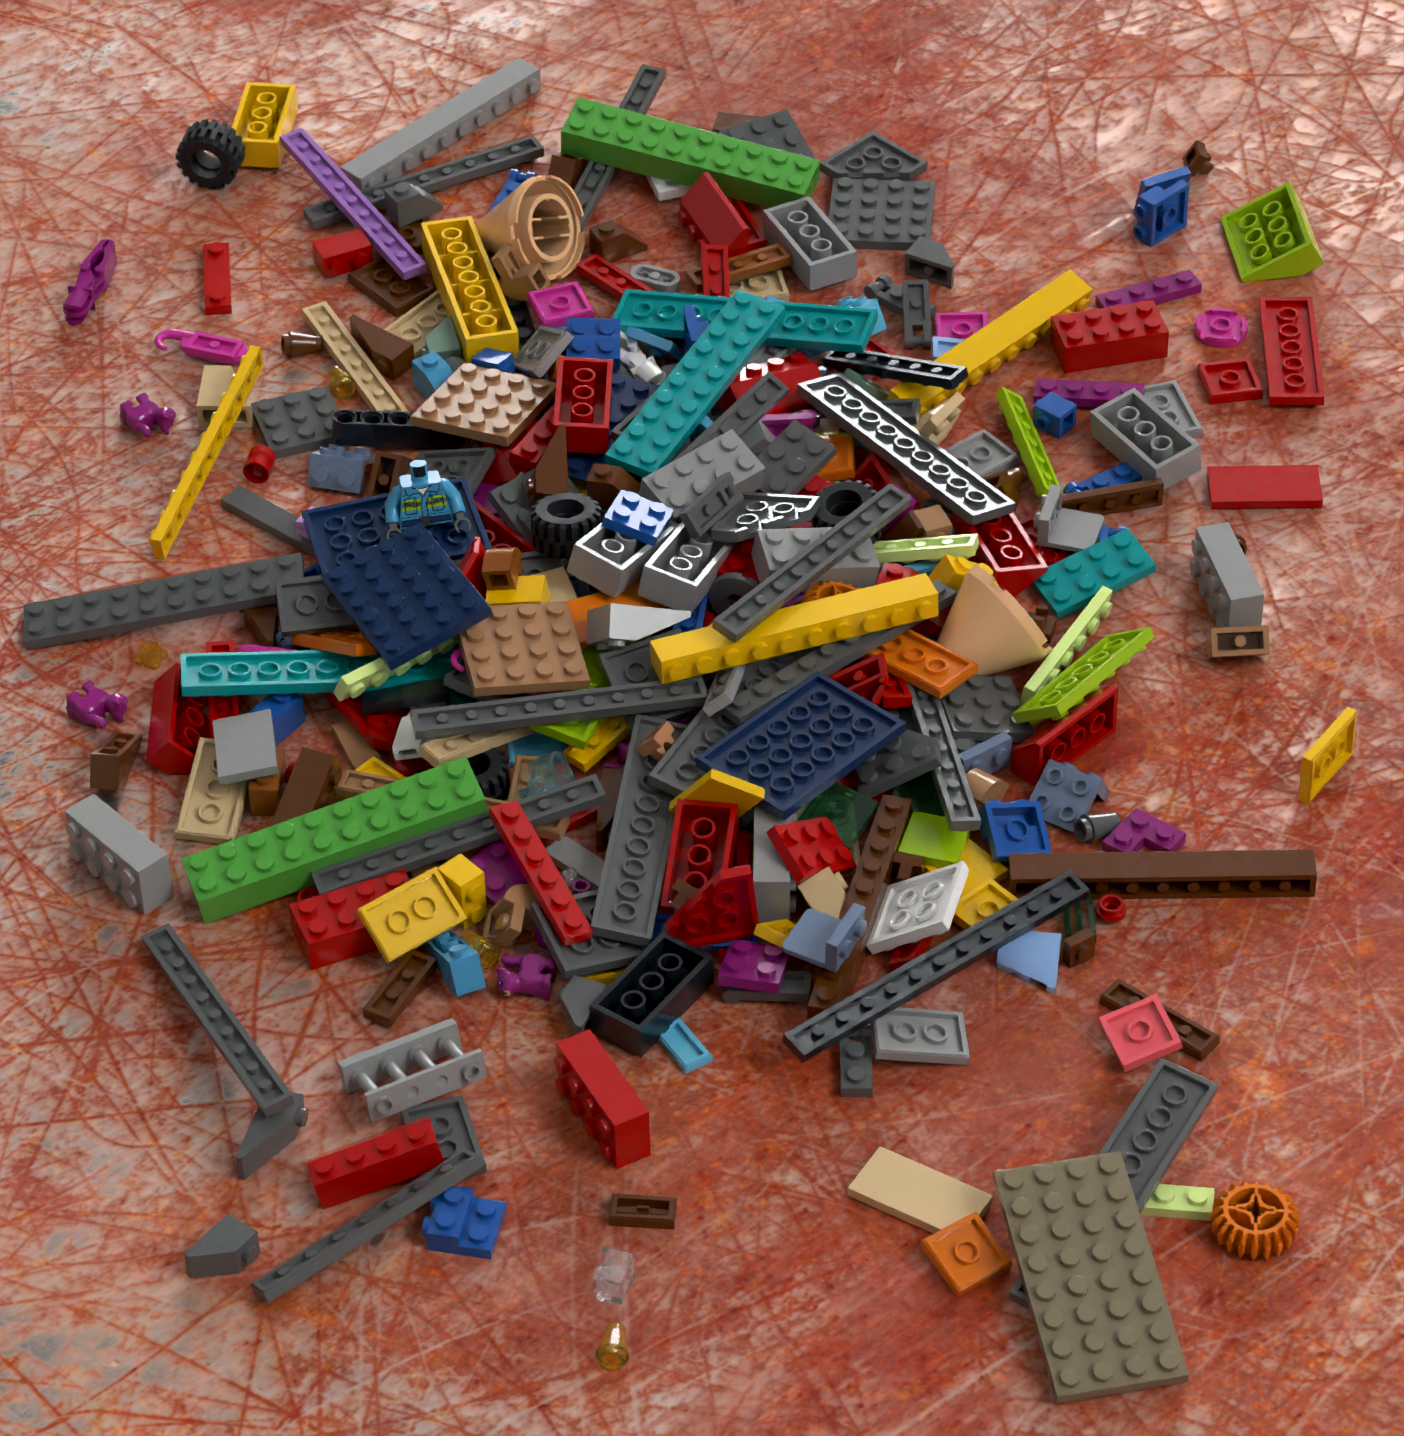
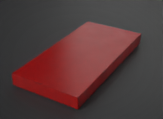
M1318 465L1207 466L1211 509L1322 508L1323 506Z

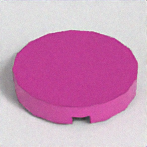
M1225 308L1207 310L1205 315L1201 316L1200 314L1197 316L1194 324L1196 338L1201 343L1216 348H1230L1239 345L1245 340L1248 331L1246 319L1243 316L1242 318L1237 316V312Z

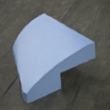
M1029 931L998 949L996 967L1007 973H1015L1020 979L1028 983L1034 979L1045 984L1047 992L1056 993L1062 934Z

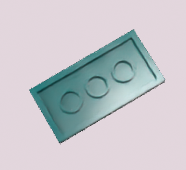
M1126 528L1048 566L1047 572L1031 585L1059 620L1087 606L1102 586L1113 590L1112 593L1157 572L1155 562L1129 529Z

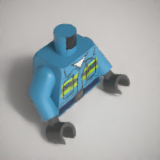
M412 461L410 463L411 474L402 475L398 478V485L392 488L385 502V519L389 530L385 533L384 539H390V532L399 534L401 529H406L419 522L423 526L452 522L453 516L457 519L454 526L459 534L458 523L461 521H466L469 530H471L470 520L464 517L466 510L461 494L448 479L440 478L438 471H427L426 461Z

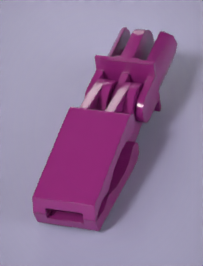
M101 239L80 265L75 286L68 285L69 295L63 303V312L66 315L65 320L68 324L76 326L82 323L89 310H96L95 300L98 296L107 290L117 264L115 242L113 240Z

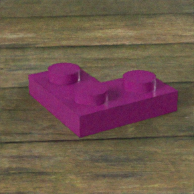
M1135 808L1102 841V850L1105 852H1138L1145 846L1155 852L1177 851L1186 842V833Z

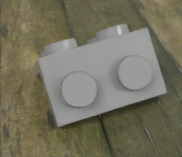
M1051 484L1048 495L1043 494L1041 512H1036L1033 528L1038 529L1037 545L1079 552L1096 544L1104 523V517L1100 514L1061 508L1062 486Z

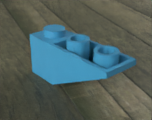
M448 930L424 944L430 956L437 958V969L448 989L457 997L486 988L478 952L455 932Z

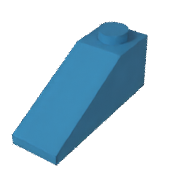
M435 351L412 360L414 387L426 399L453 374L450 366Z

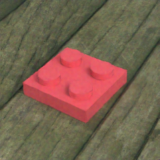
M1157 994L1099 1017L1100 1025L1124 1072L1183 1048L1182 1042Z

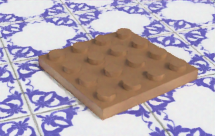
M463 363L411 415L412 426L508 447L555 398L556 383L548 382L545 379L525 377L522 374L502 372L494 368H484L472 363Z
M566 601L490 606L493 613L492 616L457 634L474 697L589 689L590 677Z

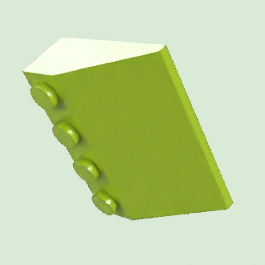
M1290 182L1220 217L1243 282L1302 276L1324 264L1303 204Z

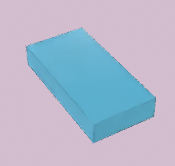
M680 1017L669 1026L665 1034L662 1033L659 1037L658 1042L685 1074L712 1062L710 1052Z

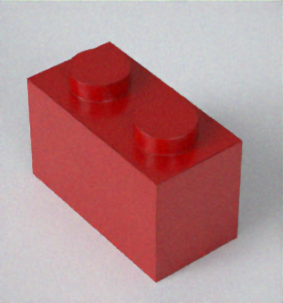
M361 228L312 241L314 263L324 279L353 272L373 262L372 245Z

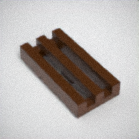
M612 1193L609 1226L674 1230L677 1197Z

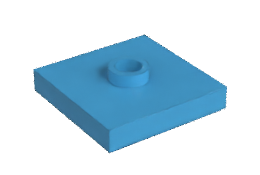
M628 326L625 332L628 338L637 341L642 351L650 356L653 355L658 360L664 359L676 364L686 354L674 342L638 328Z

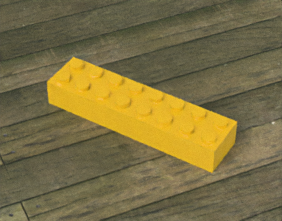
M472 216L421 223L422 251L447 316L452 318L466 364L471 363V358L486 347L513 353L514 359L519 353L518 330Z

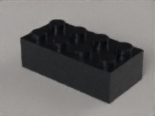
M662 931L589 1005L590 1030L594 1034L642 1057L659 1040L662 1033L665 1034L669 1026L677 1018L681 1017L714 983L713 956Z

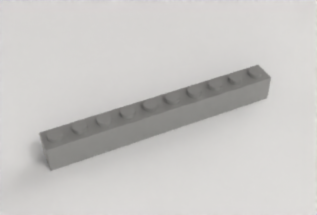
M517 58L342 165L340 170L359 190L399 178L541 90L540 69L521 58Z

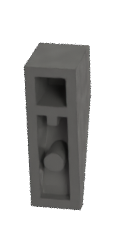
M291 1092L295 1104L267 1118L260 1108H257L236 1155L238 1179H247L296 1139L300 1128L305 1127L308 1120L309 1112L308 1108L304 1106L303 1094Z

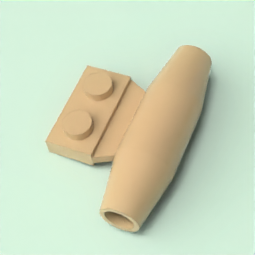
M957 391L948 401L923 414L918 419V423L912 426L939 445L947 437L962 411L958 407L965 398Z

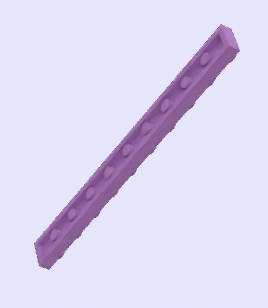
M303 128L280 136L281 145L351 223L357 229H362L371 245L404 281L427 272L426 263Z

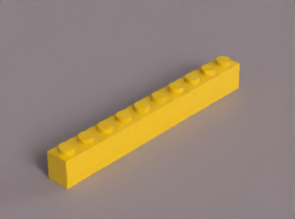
M1071 269L934 360V362L967 367L969 377L961 382L957 388L945 390L941 387L901 382L890 389L887 400L919 398L921 403L920 418L926 412L950 399L957 391L961 394L967 386L977 384L988 372H995L1001 363L1014 359L1019 351L1033 346L1041 336H1048L1050 334L1051 316L1086 310L1090 304L1089 298L1093 289Z
M923 573L778 609L735 644L713 629L712 626L651 640V664L663 685L938 616V592L927 574Z

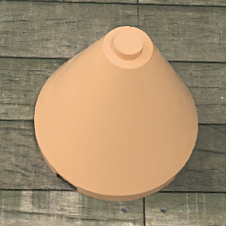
M540 175L527 179L475 224L483 246L487 251L495 255L502 246L511 244L522 265L539 261L549 280L561 279L569 275L579 262L585 245L586 232H580L579 217L584 216L580 201L573 189L564 180L553 175Z
M975 565L966 573L936 643L978 664V672L974 675L989 676L1043 660L1052 652L1050 646L1047 648L1042 647L1048 641L1043 632L1006 589L1003 591L993 583L995 578L980 566Z

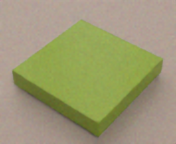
M913 811L898 852L925 857L926 865L943 868L960 862L971 830L950 831L946 817Z

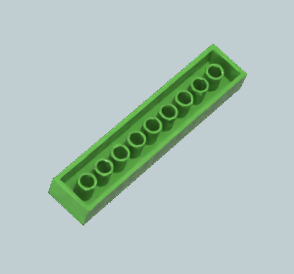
M580 97L576 100L561 130V153L688 187H692L703 173L709 172L726 197L768 208L807 196L812 198L819 182L820 160Z
M465 756L181 858L204 923L208 924L315 885L311 875L313 871L486 812L488 808L483 792Z

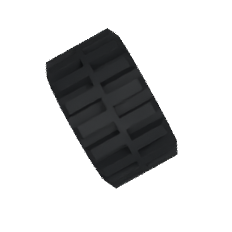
M203 119L201 123L197 121L193 123L192 127L189 126L176 153L177 166L179 169H182V175L184 177L188 176L191 183L196 182L202 188L208 186L209 189H214L217 186L220 189L225 184L229 185L235 178L245 157V145L241 144L242 138L236 135L237 131L235 129H229L227 127L228 124L224 122L220 124L218 120L213 119L211 122ZM204 151H208V152L214 154L216 157H212V156L208 155L207 153H205Z
M846 480L845 482L836 481L831 486L823 487V491H818L815 496H820L821 506L811 519L813 528L834 527L877 493L876 490H873L871 485H864L863 481L859 480L856 482H852V480ZM884 527L870 537L872 544L875 543V539L881 537V531L884 530Z
M558 493L543 497L542 500L535 502L530 512L533 548H536V551L544 553L548 557L570 559L574 544L602 523L599 503L589 496L573 493Z
M493 747L488 751L467 758L484 797L503 801L508 799L510 790L509 765L507 756H504V751L501 748L496 749Z

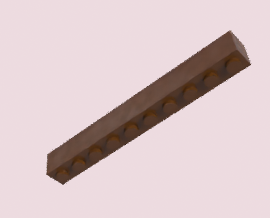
M883 794L838 918L842 920L852 904L857 903L865 907L864 920L867 921V928L863 937L858 940L851 954L844 960L836 973L822 967L820 968L807 1005V1020L844 1000L854 992L868 952L866 946L887 887L891 885L893 880L892 860L895 852H898L912 815V799Z
M1313 849L1009 853L1008 863L1009 892L1018 899L1068 870H1071L1090 889L1088 897L1084 900H1100L1108 894L1117 895L1122 899L1315 897L1317 880Z

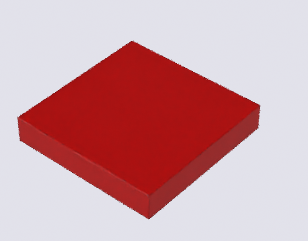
M1250 358L1198 364L1197 373L1210 405L1263 399V390Z

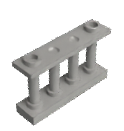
M453 1018L337 1062L342 1086L347 1094L361 1088L366 1092L364 1093V1098L371 1122L487 1078L482 1050L479 1048L467 1054L463 1053L458 1025ZM447 1055L452 1058L438 1065L433 1062ZM418 1066L423 1069V1071L410 1076H406L404 1073ZM390 1077L394 1080V1082L379 1088L375 1084Z

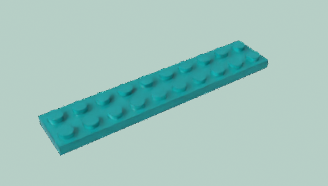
M737 289L606 452L605 463L620 466L625 471L643 478L667 465L785 316V307Z
M626 289L613 315V319H620V331L623 333L626 332L628 326H632L660 337L684 338L683 306L694 305L696 315H701L702 322L709 321L710 324L731 297ZM770 301L784 306L785 316L762 345L864 353L878 320L877 309Z
M454 646L444 654L439 652L433 655L426 663L422 665L417 663L411 666L404 674L400 676L395 674L389 677L382 685L378 687L373 685L365 689V691L443 678L453 668L450 662L451 654L459 649L460 646ZM323 650L180 654L182 696L197 698L217 695L228 697L231 695L258 696L261 694L286 695L289 693L318 694L334 692L342 676L380 658V656L376 654L354 657Z

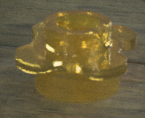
M147 642L140 646L139 655L134 657V662L137 665L143 664L150 669H157L160 667V662L168 657V652L162 649L158 643Z

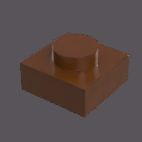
M1087 927L1064 939L1062 961L1069 968L1088 961L1095 955L1096 934Z

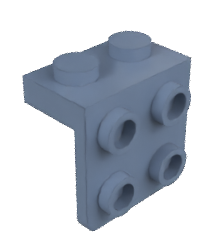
M338 444L320 447V450L310 453L307 486L358 494L363 493L365 465L373 463L376 455L370 454V449L354 448V451L345 450V446Z
M1004 731L986 741H974L976 746L959 753L965 774L974 768L991 774L1011 764L1012 737Z
M1049 759L1028 801H1040L1045 822L1074 833V821L1079 819L1082 814L1088 813L1095 798L1105 802L1110 791L1103 783L1104 779L1092 772L1087 774L1080 772L1076 766L1068 762L1062 761L1059 763Z
M853 903L842 920L815 909H807L783 942V952L836 973L866 931L867 921L864 920L865 907Z

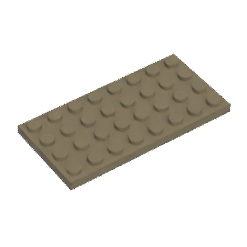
M1121 1151L993 1171V1182L1056 1404L1188 1382V1369Z

